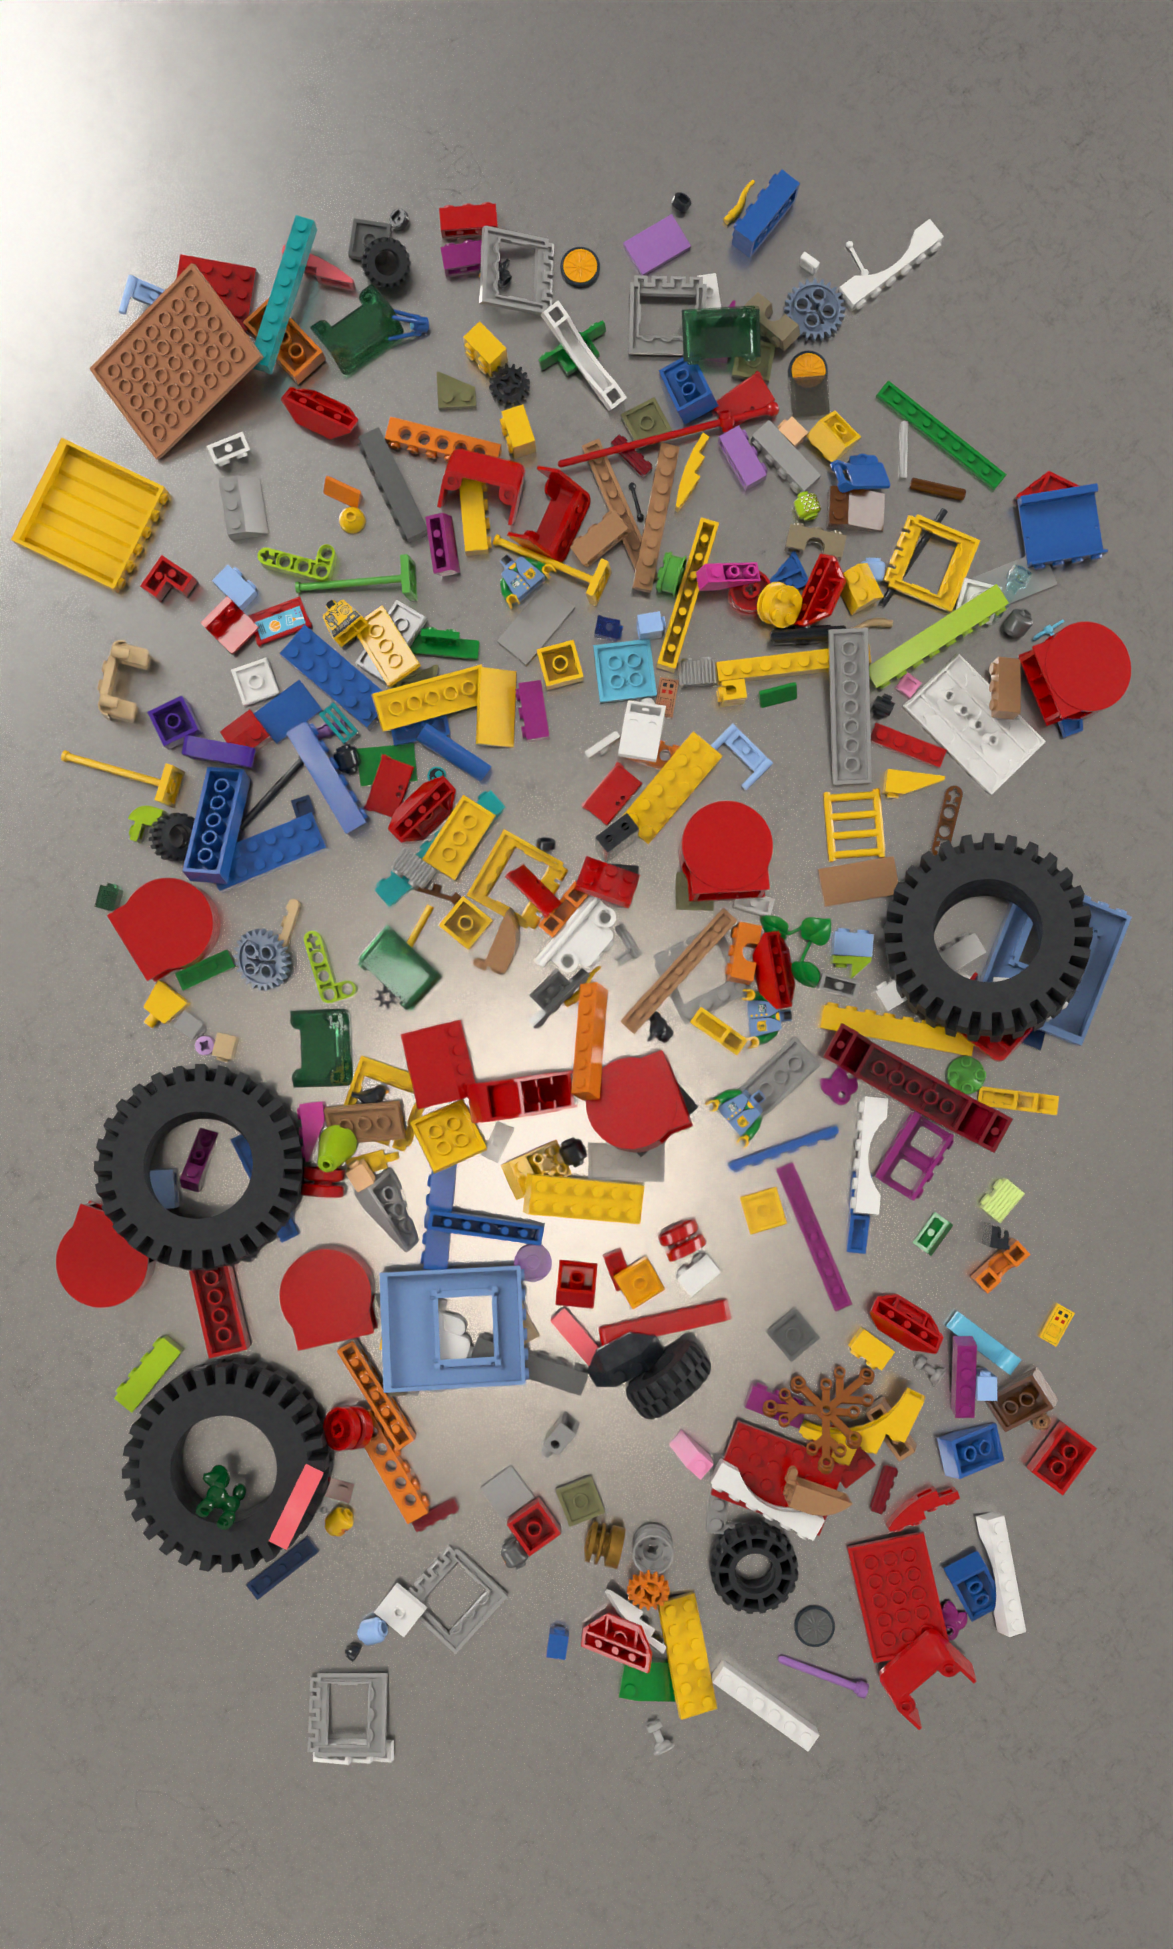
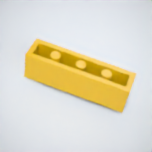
M463 478L459 490L466 556L489 554L488 548H492L491 536H487V529H490L489 517H485V511L488 510V500L484 499L483 492H487L486 483Z

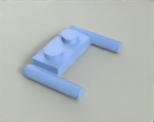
M128 275L118 312L126 315L130 298L150 306L165 290L133 275Z
M733 723L711 744L717 750L725 743L733 753L754 771L741 785L745 790L773 764Z

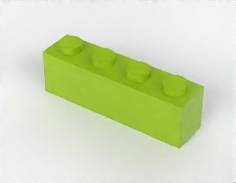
M168 1335L163 1338L159 1337L153 1343L154 1349L152 1352H146L140 1360L142 1364L139 1368L134 1367L128 1374L130 1379L127 1383L122 1382L116 1389L118 1394L114 1399L131 1413L139 1407L185 1350Z

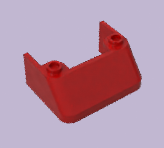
M458 448L450 455L443 475L437 507L441 508L446 504L448 490H457L461 486L463 478L500 486L499 499L504 504L512 506L508 525L512 526L516 521L526 473L525 467L519 462Z
M538 466L537 470L548 478L545 484V494L551 499L537 532L527 530L523 535L508 532L507 536L524 548L558 562H563L588 510L591 498L586 490L560 469Z
M975 972L970 979L977 981L978 974ZM1033 1028L1026 1029L1023 1037L1013 1039L1011 1034L1003 1035L1001 1042L990 1043V1036H980L978 1042H969L992 1060L1002 1062L1020 1046ZM957 1032L967 1040V1034Z
M933 1629L923 1632L879 1671L880 1683L896 1709L918 1730L922 1728L915 1700L910 1694L933 1674L939 1671L945 1677H953L961 1671L973 1683L977 1682L972 1663L938 1631Z

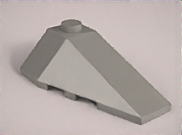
M390 1167L375 1176L374 1184L358 1193L357 1191L353 1193L363 1209L406 1253L419 1242L413 1220L409 1218L406 1210L408 1205L407 1201L403 1200L400 1191L402 1190L401 1183Z

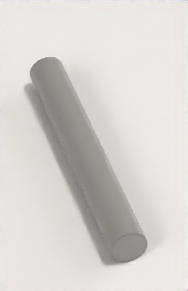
M908 421L901 422L899 479L905 480L907 479Z

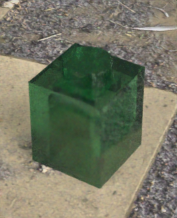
M107 883L106 886L100 885L94 907L113 912L120 906L123 890L118 889L119 885Z

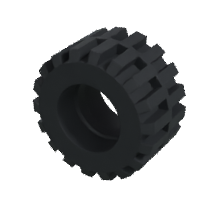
M381 237L371 241L363 251L361 267L364 270V275L370 283L375 284L377 287L391 288L398 286L406 279L407 274L410 272V255L406 251L407 248L399 240L391 237ZM381 251H389L396 258V269L389 275L381 274L375 266V258Z
M180 812L166 814L157 818L158 821L152 824L154 828L149 831L152 834V837H149V841L153 843L150 845L151 849H156L154 853L157 856L161 855V859L168 860L169 862L184 861L195 818L192 816L188 817L186 813L180 814ZM173 826L177 827L183 836V841L179 848H175L169 840V832Z

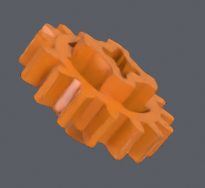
M647 1570V1574L640 1571L639 1576L634 1574L633 1580L629 1579L628 1599L633 1600L632 1605L634 1606L639 1604V1609H642L644 1606L647 1611L650 1610V1607L656 1610L658 1604L664 1606V1601H668V1595H670L668 1580L664 1581V1575L658 1577L657 1571L654 1574H651L650 1570Z

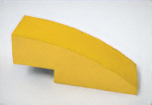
M702 1007L699 1008L690 1021L691 1024L736 1056H738L747 1043L745 1037Z

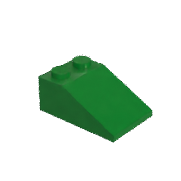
M652 1656L649 1673L623 1664L618 1688L619 1698L634 1701L675 1702L668 1659Z

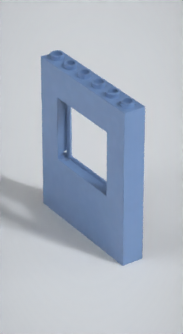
M1084 895L1083 905L1090 907L1091 919L1089 927H1093V938L1085 972L1068 1006L1061 1010V1013L1054 1019L1051 1017L1049 1022H1045L1044 1026L1038 1029L1077 1046H1082L1132 918L1126 915L1127 911L1116 908V910L1111 909L1109 904L1098 901V903L1093 902L1091 897ZM1012 902L1009 903L979 981L993 982V977L1011 978L1029 966L1019 962L1033 922L1020 907Z
M520 1265L379 1273L384 1393L526 1385V1380H529V1368H525V1360H528V1348H524V1340H527V1328H523V1320H526V1308L522 1309V1301H525L526 1297L525 1289H521V1281H525L524 1269H521ZM492 1295L494 1357L440 1360L438 1298Z

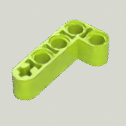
M324 544L319 548L316 560L266 547L259 550L257 556L261 565L266 569L313 582L331 581L337 562V554L329 544ZM325 552H332L330 558H323ZM270 555L272 559H267V561H265L264 557L268 558V556ZM284 560H290V564L287 567L281 566ZM302 565L309 566L305 572H301L300 567ZM320 570H327V574L324 577L318 576Z
M308 931L303 939L321 1000L325 1003H336L354 997L358 991L357 985L349 980L336 983L322 935L316 931ZM312 935L318 937V940H315L316 947H321V949H315L314 944L309 942L312 939ZM317 953L323 954V961L321 963H316L314 960ZM323 971H327L329 974V978L325 982L320 980V974ZM346 984H351L353 987V991L349 995H346L343 990ZM329 989L334 991V998L331 1000H327L325 997V993Z

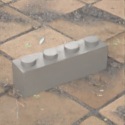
M770 420L752 435L751 445L755 447L757 452L760 451L765 456L764 459L770 466L774 465L782 479L788 480L790 487L795 493L808 491L819 481L821 475Z

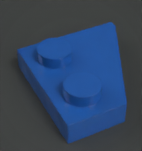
M795 551L790 554V557L770 579V583L781 582L798 590L805 588L808 581L806 572Z

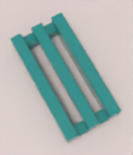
M334 702L325 708L323 712L319 713L322 720L343 744L358 733V730ZM332 709H334L336 713L342 718V720L348 725V727L353 731L352 733H349L348 730L342 725V723L336 718V716L331 712ZM327 713L340 727V729L346 734V738H344L338 732V730L332 725V723L326 718L325 715Z

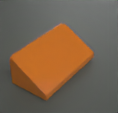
M326 476L323 490L325 495L348 506L359 507L363 499L360 490L330 476Z

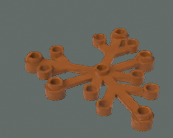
M841 1366L836 1367L833 1374L836 1381V1397L831 1402L830 1390L832 1381L830 1379L824 1378L821 1380V1401L806 1386V1381L803 1377L795 1376L791 1380L790 1389L796 1394L802 1393L814 1406L799 1405L791 1397L790 1390L782 1388L779 1391V1399L786 1404H777L774 1400H767L763 1404L762 1412L769 1418L775 1417L778 1412L787 1413L779 1416L778 1423L783 1428L788 1427L790 1422L799 1414L817 1415L822 1420V1436L815 1442H809L806 1452L808 1455L814 1456L822 1447V1457L818 1461V1469L823 1474H829L834 1468V1461L830 1457V1448L839 1458L844 1457L847 1451L845 1445L838 1444L830 1436V1422L846 1437L845 1442L850 1449H857L861 1445L862 1436L856 1431H851L837 1416L857 1419L860 1409L855 1405L872 1406L874 1398L871 1394L867 1393L862 1397L851 1396L862 1385L868 1386L873 1383L875 1374L869 1368L862 1369L859 1377L844 1390L843 1379L846 1370ZM841 1371L843 1375H838L836 1372ZM864 1373L870 1374V1377L864 1376ZM796 1381H799V1382H801L802 1384H801V1385H797L795 1382H796ZM823 1383H828L829 1387L823 1386ZM782 1393H787L788 1396H787V1397H783L781 1394H782ZM868 1398L871 1400V1402H865L864 1399ZM840 1404H854L849 1409L837 1408ZM768 1405H773L774 1408H773V1409H769L767 1406H768ZM823 1409H828L830 1412L825 1413ZM855 1410L857 1414L854 1415L850 1411ZM785 1418L788 1422L783 1423L781 1419ZM855 1436L858 1440L854 1441L851 1437ZM812 1446V1447H814L816 1450H815V1451H811V1450H809V1447ZM841 1448L844 1452L839 1453L837 1449ZM823 1461H828L830 1465H824Z

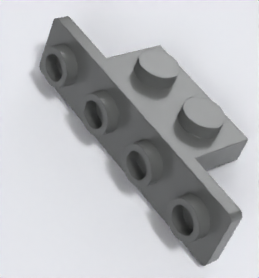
M582 968L568 981L558 969H555L529 995L541 1009L528 1022L535 1029L542 1026L552 1013L558 1011L560 1005L565 1000L573 996L574 991L580 984L587 982V978L590 976L588 972Z

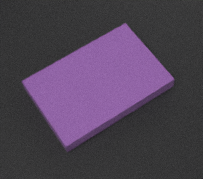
M672 214L623 242L624 248L641 276L649 274L691 249L689 241Z

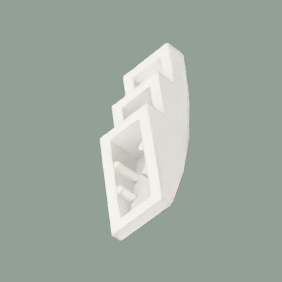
M606 1589L605 1594L621 1618L642 1625L649 1645L663 1654L667 1647L651 1637L655 1629L640 1620L643 1611L615 1592Z
M328 1739V1745H367V1739ZM386 1740L385 1757H314L315 1752H313V1762L349 1765L351 1762L370 1764L372 1761L391 1763L394 1760V1740Z

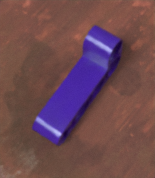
M185 735L181 755L201 761L209 760L252 768L256 749Z

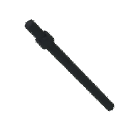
M941 508L933 521L941 523L948 511ZM926 531L915 547L903 579L932 537V532ZM888 588L879 604L885 607L896 590Z
M300 756L242 819L240 825L242 831L302 767L304 763Z

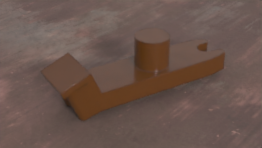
M435 883L432 890L420 887L415 889V891L450 901L454 905L462 898L457 892L452 896L440 893L442 886Z

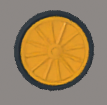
M574 247L568 250L562 257L560 263L561 274L572 285H589L599 274V259L589 248Z
M802 351L795 355L789 364V378L792 384L799 390L809 392L817 390L827 379V362L822 355L815 351Z

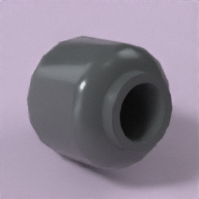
M1024 608L1013 609L1004 621L1006 633L1015 638L1017 636H1024L1033 624L1031 613Z
M514 1538L502 1545L501 1556L508 1568H516L518 1570L526 1565L525 1561L529 1556L518 1540Z

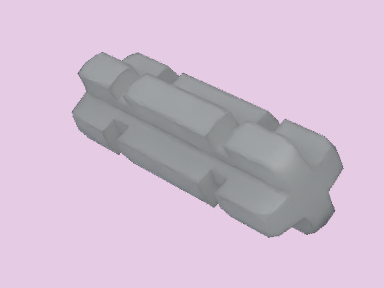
M623 923L618 925L615 930L621 936L620 938L627 949L631 951L632 957L636 959L641 956L642 951L639 947L637 948L635 940L626 931L625 925Z

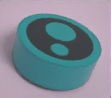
M436 766L428 771L427 777L429 781L440 776H444L447 779V774L441 767Z

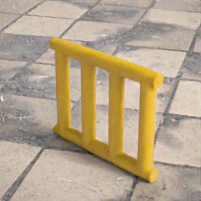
M875 788L873 791L842 794L824 792L829 862H834L836 859L866 856L885 858L880 788ZM873 799L874 810L832 813V802ZM875 818L876 829L834 832L833 821ZM865 837H876L877 848L836 851L835 840Z

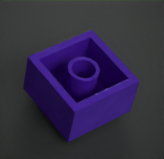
M182 695L147 712L163 746L168 750L182 744L185 735L196 737L203 734L187 699Z

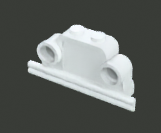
M589 895L534 961L543 968L551 960L564 972L574 971L578 964L582 967H589L591 965L595 967L601 960L599 955L603 950L607 952L614 944L612 942L613 932L609 927L613 926L616 921L615 912L603 904L600 898Z
M438 1298L440 1360L471 1358L474 1347L470 1346V1337L463 1334L467 1329L466 1319L462 1315L445 1312L448 1300ZM442 1389V1390H427V1391H431V1392H434V1393H442V1392H444L446 1389ZM408 1391V1394L418 1397L420 1391Z

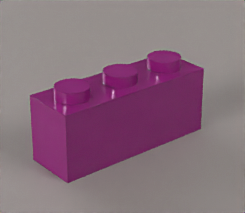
M482 239L478 241L466 240L461 244L449 243L444 245V247H440L445 277L479 271L481 267Z
M443 512L425 516L433 573L443 577L460 573L452 516Z
M541 680L518 683L519 689H515L517 700H521L522 705L521 708H518L519 717L524 719L525 725L521 727L522 737L527 738V743L549 740L550 736Z
M757 1382V1384L751 1383L743 1405L746 1409L764 1415L762 1408L765 1401L774 1400L777 1404L786 1403L779 1399V1389L772 1391L767 1389V1385ZM793 1396V1399L799 1405L807 1406L803 1403L804 1400L802 1398ZM768 1405V1406H767L769 1409H773V1408H774L773 1405ZM778 1412L775 1417H772V1419H775V1420L778 1421V1420H779V1416H780L781 1414H787V1413H780V1412ZM799 1414L790 1422V1426L800 1429L805 1414ZM785 1418L781 1419L783 1423L788 1422Z

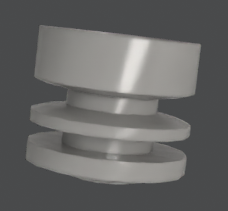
M659 1524L644 1525L636 1531L633 1537V1561L640 1571L647 1574V1570H650L651 1574H654L655 1571L661 1574L670 1567L673 1561V1540L671 1534L665 1527Z

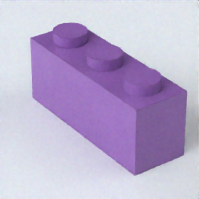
M738 425L720 435L718 444L743 488L747 491L765 481L768 471L763 462L760 463L758 460V453L755 447L750 446L746 431L744 429L741 430Z

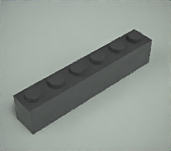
M377 427L358 436L360 443L357 445L361 454H366L368 458L365 462L370 472L374 471L377 476L374 478L378 489L382 488L385 493L382 495L387 506L391 505L393 511L390 514L394 522H399L401 526L398 530L402 539H407L410 544L427 536V526L380 428Z
M484 1333L483 1336H478L471 1358L494 1357L492 1335ZM528 1348V1360H525V1368H529L530 1380L582 1396L588 1378L586 1367L579 1364L572 1366L567 1364L568 1361L557 1358L554 1360L549 1358V1355L546 1353L538 1352L536 1354L530 1352L531 1349Z

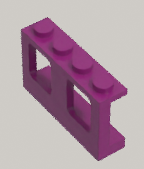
M912 1110L872 1175L910 1200L915 1201V1199H919L923 1194L924 1189L922 1188L926 1182L929 1183L932 1179L934 1168L942 1163L944 1159L942 1155L945 1150H949L953 1145V1137L955 1135L948 1133L921 1116L918 1112ZM922 1126L942 1138V1143L932 1157L925 1155L911 1145V1141ZM901 1159L906 1160L922 1171L921 1177L912 1190L907 1189L891 1178L892 1172Z

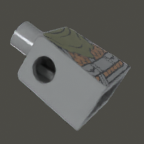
M564 1411L545 1436L544 1447L540 1450L541 1454L548 1459L553 1453L559 1456L576 1436L580 1422Z

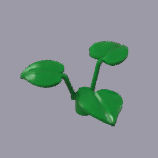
M773 915L761 916L760 922L765 933L779 931L785 941L787 935L801 931V936L805 940H809L800 962L794 961L791 965V971L799 983L810 988H816L821 978L820 971L813 963L804 962V959L812 942L815 945L823 946L829 941L831 936V919L807 917L798 928L788 931L789 925L782 918Z

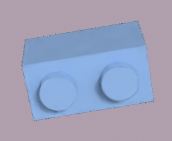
M227 565L212 582L243 611L258 596L255 591L257 587L249 579L245 581L241 577L243 574L236 567L232 569Z
M660 611L637 615L636 626L639 640L662 638L666 622L665 617H661Z
M838 928V931L833 932L831 955L872 957L874 934H869V930H857V933H852L850 929Z
M177 1168L151 1170V1185L162 1206L165 1209L179 1207Z
M976 1367L975 1399L977 1401H997V1377L984 1367Z

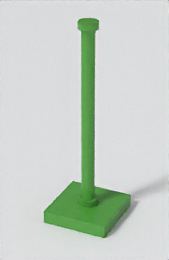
M408 554L400 555V575L311 583L295 582L296 593H301L302 591L401 583L402 593L409 601H418L416 563Z

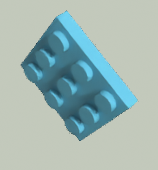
M650 639L593 645L600 703L657 697Z

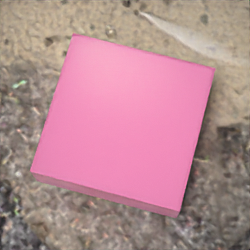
M907 672L895 686V689L910 699L922 683Z

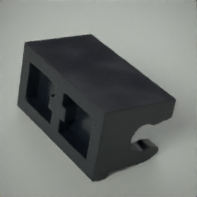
M984 1222L982 1244L991 1248L1009 1250L1008 1230L1004 1231V1237L1001 1238V1228L999 1226Z

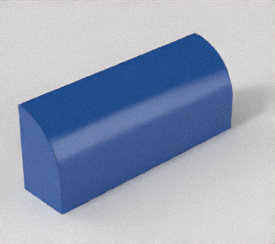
M425 723L415 740L479 782H481L492 767L427 723Z

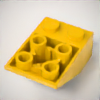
M556 1139L500 1165L516 1200L524 1198L527 1173L563 1177L572 1174L569 1166L564 1163L559 1153L560 1146Z

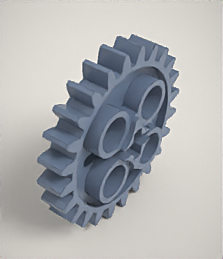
M814 278L813 283L806 279L805 285L799 282L798 288L793 287L792 293H788L787 298L789 300H785L784 305L787 307L784 308L783 313H786L788 317L799 325L800 336L798 338L805 335V341L809 337H812L813 342H815L816 337L823 341L824 335L830 338L831 332L836 333L837 327H841V320H844L845 317L842 314L846 310L845 307H842L845 300H839L842 293L836 294L837 287L831 289V282L824 285V279L820 283H817L816 278ZM814 295H820L822 299L817 300L814 298ZM803 304L806 308L799 309L797 305ZM829 311L832 315L826 316L823 314V312ZM812 320L815 322V325L810 326L807 321Z
M257 928L242 935L241 940L237 941L239 946L234 948L238 954L233 955V957L238 959L234 965H239L240 967L237 972L243 973L241 979L246 978V985L252 983V988L258 987L259 991L274 989L278 985L283 984V980L288 978L285 973L290 972V969L286 966L291 964L290 961H287V958L291 955L285 953L288 947L282 946L284 940L278 941L279 935L273 936V931H266V928L261 930Z

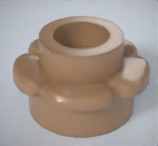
M1047 1413L1032 1419L1033 1427L1037 1430L1045 1431L1051 1424V1418L1047 1416Z

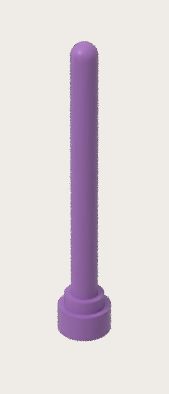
M779 1656L778 1658L779 1663L853 1690L857 1697L865 1699L867 1696L869 1683L864 1681H857L855 1683L785 1656Z

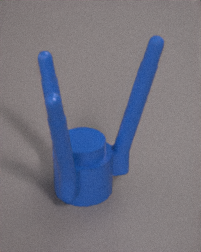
M395 309L391 310L392 313L401 315L392 316L393 320L410 322V328L414 332L389 337V341L421 336L422 332L427 333L429 329L428 317Z

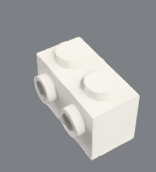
M243 432L206 446L213 463H218L219 467L230 463L229 458L234 456L237 459L247 456V451L250 450Z
M706 1252L704 1254H697L692 1259V1264L688 1267L684 1265L677 1271L676 1279L691 1297L721 1273L720 1269Z

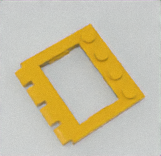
M917 514L915 517L908 515L903 529L909 531V533L901 532L896 547L902 549V551L894 550L889 565L895 567V569L888 567L883 581L889 583V588L945 611L952 612L980 540ZM922 529L957 543L937 595L923 587L902 581Z
M505 829L502 831L466 895L503 917L510 907L498 900L491 899L488 895L515 848L522 850L526 855L549 866L541 882L554 895L560 886L554 882L555 878L562 882L568 872V869L562 866L564 864L562 861ZM530 901L522 915L514 912L519 926L524 929L530 927L534 930L541 920L535 913L539 912L542 914Z
M361 1055L344 1105H356L358 1099L352 1097L351 1093L361 1091L364 1077L414 1094L409 1072ZM417 1104L413 1105L405 1131L406 1138L393 1140L392 1148L405 1152L406 1147L412 1145L415 1134L410 1126V1122L422 1117L424 1108L417 1109ZM391 1140L375 1142L389 1146Z

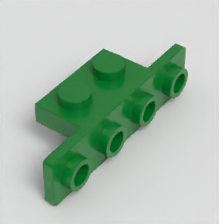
M603 320L593 323L584 332H579L596 359L600 357V354L592 340L606 332ZM561 343L551 352H545L538 359L541 370L546 369L557 361L567 376L578 370V367Z
M427 627L426 629L421 628V635L416 637L410 649L413 654L477 660L480 643L478 640L461 639L460 632L454 629L438 630L435 627Z

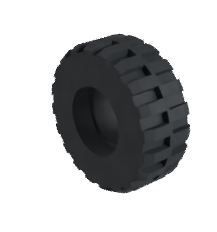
M686 1339L671 1345L664 1350L663 1355L650 1370L634 1377L629 1382V1385L626 1387L627 1399L643 1418L653 1420L671 1412L691 1397L707 1380L712 1369L711 1361L696 1342Z
M755 1520L748 1521L746 1524L740 1522L735 1524L734 1528L726 1529L724 1536L718 1537L715 1541L716 1547L712 1548L710 1553L711 1560L709 1561L711 1579L717 1595L722 1596V1601L726 1605L732 1604L734 1610L739 1612L744 1610L746 1614H753V1612L763 1614L771 1608L775 1610L779 1607L778 1604L781 1602L785 1603L789 1599L788 1594L789 1592L793 1593L796 1587L795 1581L798 1580V1562L793 1546L790 1544L788 1537L785 1534H781L780 1529L775 1526L771 1528L768 1523L762 1521L760 1524L755 1523ZM761 1554L771 1560L772 1566L763 1578L746 1580L736 1573L735 1568L738 1562L747 1555Z

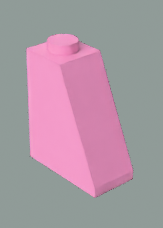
M682 1429L669 1443L683 1464L700 1480L714 1465L711 1455Z

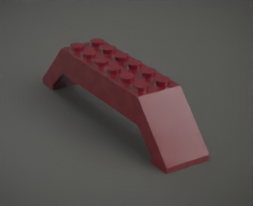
M843 1023L840 1024L822 1056L852 1077L909 1109L918 1112L950 1132L992 1153H995L1013 1121L1011 1117L955 1089L873 1043Z

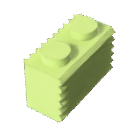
M1006 1178L998 1179L992 1187L994 1188L990 1195L986 1194L980 1201L982 1203L980 1208L998 1223L1005 1219L1025 1194Z

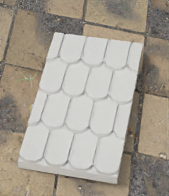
M956 653L903 707L984 790L992 795L1046 741L1020 715L1013 720L991 717V710L989 709L991 700L990 684L960 654Z

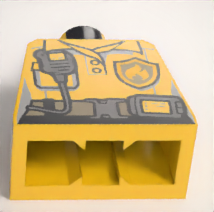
M335 600L327 602L326 608L328 611L323 614V619L332 638L340 647L344 646L369 625L362 615L345 600H340L338 603Z

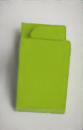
M831 956L830 964H835V968H847V965H849V978L852 979L871 962L872 957Z

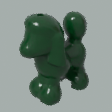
M215 1465L210 1472L203 1474V1480L210 1488L207 1491L206 1498L197 1506L196 1514L205 1518L213 1508H221L223 1513L216 1525L219 1529L227 1530L235 1521V1512L240 1506V1501L245 1498L247 1489L243 1483H238L233 1488L232 1496L228 1495L225 1488L228 1487L230 1482L229 1472L225 1466Z

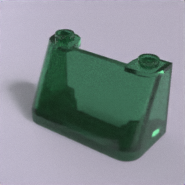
M372 284L361 291L359 295L361 306L333 326L326 320H320L310 327L314 336L344 375L355 372L400 340L389 341V337L404 333L400 321L392 319V316H397L394 309Z
M749 305L681 310L683 361L687 362L688 365L699 364L700 360L707 358L742 357L745 358V361H756V357H761L759 306Z
M388 924L379 931L357 958L359 961L357 965L365 972L368 969L401 1000L399 1004L406 1011L409 1009L414 1011L444 979L438 971Z
M347 1009L290 1011V1024L295 1030H300L301 1068L295 1069L292 1074L293 1088L350 1085L353 1079L351 1016Z

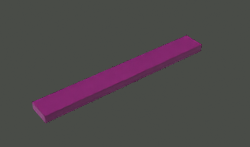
M792 1161L776 1168V1173L834 1311L836 1312L853 1305L794 1162Z

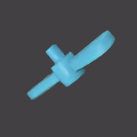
M1062 619L1053 626H1046L1044 631L1033 637V640L1036 641L1045 634L1054 635L1053 629L1065 621Z

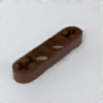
M950 786L944 792L930 848L933 856L938 853L935 847L940 845V841H937V838L952 841L963 797L962 789L958 786ZM956 790L955 793L958 794V797L953 799L952 804H946V801H951L952 796L949 795V792ZM945 808H951L954 811L952 818L944 816ZM941 826H946L949 829L948 836L943 837L940 835L939 829Z

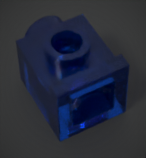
M598 615L594 637L617 642V637H621L623 626L620 625L621 620ZM611 625L613 629L609 631L606 629V626Z

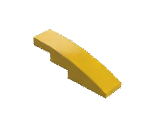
M705 433L701 435L684 468L675 507L677 513L700 481V476L696 473L705 459V456L701 454L709 441V436Z
M982 1086L979 1089L978 1101L995 1108L1057 1115L1059 1096Z

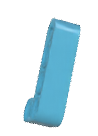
M956 1311L946 1325L947 1328L958 1336H973L977 1350L1009 1375L1012 1374L1022 1360L958 1311Z

